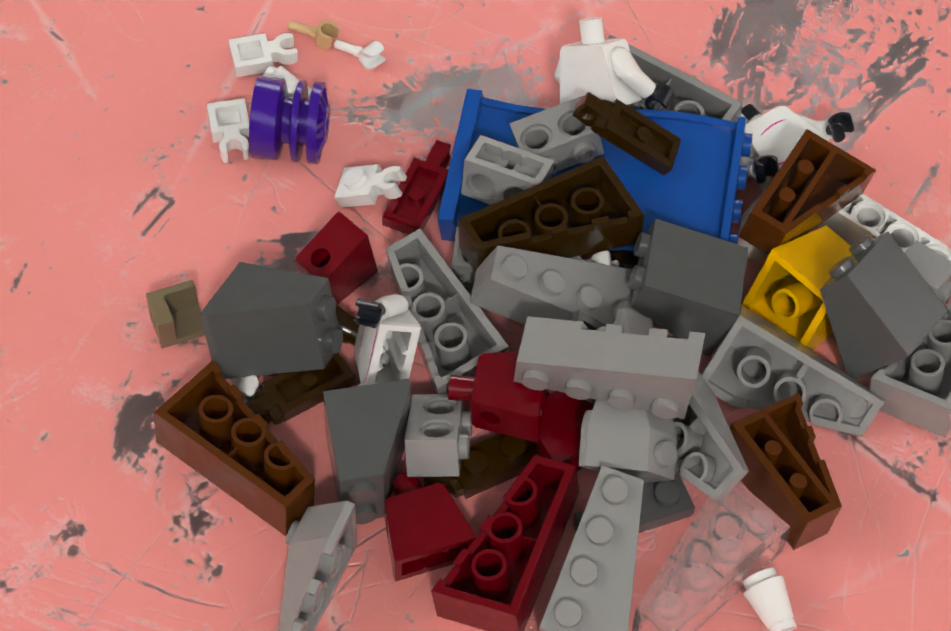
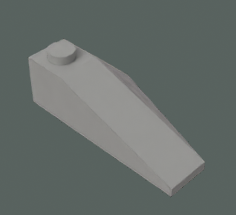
M741 306L739 317L716 346L701 374L714 392V395L731 406L761 410L800 393L803 401L801 409L807 422L858 436H863L885 402L883 398L785 331L744 306Z
M626 308L618 309L614 321L615 325H623L624 330L628 334H649L650 328H653L651 318ZM595 400L593 410H587L582 421L579 467L599 473L603 465L643 479L644 483L674 480L675 463L677 460V435L673 418L663 419L655 416L652 412L636 408L618 409L611 406L608 402Z
M698 370L697 380L685 418H673L677 435L675 471L712 499L720 502L742 480L749 470L714 392Z
M349 501L307 507L301 521L295 520L292 523L286 538V544L289 545L278 631L316 630L357 547L355 503Z

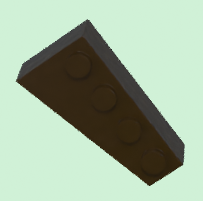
M601 156L458 219L459 247L475 273L476 269L497 245L572 258L636 244L640 232H643L644 213L604 156Z

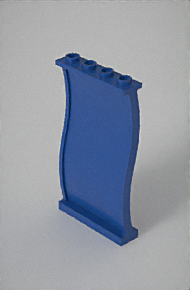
M467 89L438 215L441 240L455 241L456 227H459L458 219L490 205L461 194L464 160L479 136L482 135L517 147L509 123L546 109L485 98L482 90ZM634 109L681 138L673 168L665 176L600 137L605 154L594 157L592 160L604 156L644 213L643 232L647 233L656 218L738 244V233H732L733 223H741L743 200L737 199L738 190L746 189L748 166H741L742 157H750L753 134L745 133L746 117H738V122H731L704 115L675 111ZM578 163L565 169L559 170L552 175V178L560 174H563L569 170H572L576 167H579L585 163ZM635 244L610 250L634 251Z

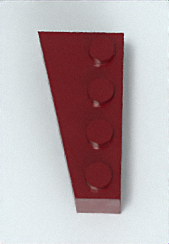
M538 455L533 456L504 494V501L493 516L488 515L479 527L480 533L467 549H462L453 561L454 567L445 579L442 580L440 578L431 590L438 617L486 631L525 630L579 494L575 465Z

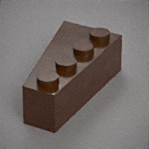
M213 360L154 412L156 442L283 535L286 536L295 520L301 521L307 507L314 506V477L283 441H277L268 430L267 422L259 413L254 414L243 401L242 393L234 384L230 386L222 376V370Z

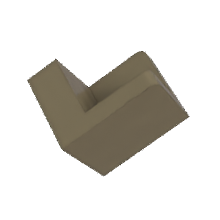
M193 280L146 293L150 319L161 348L205 335L199 315L201 310Z

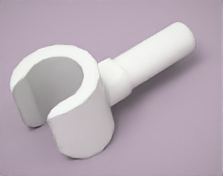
M338 39L334 43V48L358 57L360 63L367 70L376 68L386 60L385 57L380 55L384 51V47L378 41H373L365 48Z
M256 375L228 379L242 393L245 403L254 400L255 393L261 389Z

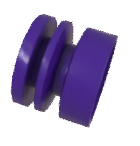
M259 76L254 86L250 111L249 149L251 157L278 160L284 143L289 144L290 156L293 162L300 161L303 147L306 145L307 162L318 164L321 159L322 149L327 142L330 124V105L327 99L326 83L316 81L313 84L309 99L308 84L306 80H300L297 83L294 96L288 97L285 78Z

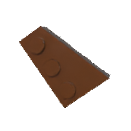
M806 129L751 211L739 238L769 255L773 248L808 234L860 197L876 169Z
M800 393L741 418L730 425L732 435L749 470L741 481L793 550L828 534L842 507L825 460H820L814 440L816 436L812 426L807 425L801 409L803 401Z

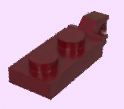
M436 140L427 158L419 156L417 159L414 157L405 173L407 176L406 181H401L398 186L402 196L391 199L382 217L383 226L408 235L418 229L423 231L444 192L449 166L447 165L451 159L449 155L451 144Z

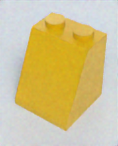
M826 225L773 248L741 306L776 325L813 350L833 334L820 288L831 277L828 271L836 263L852 255L849 251L851 245Z

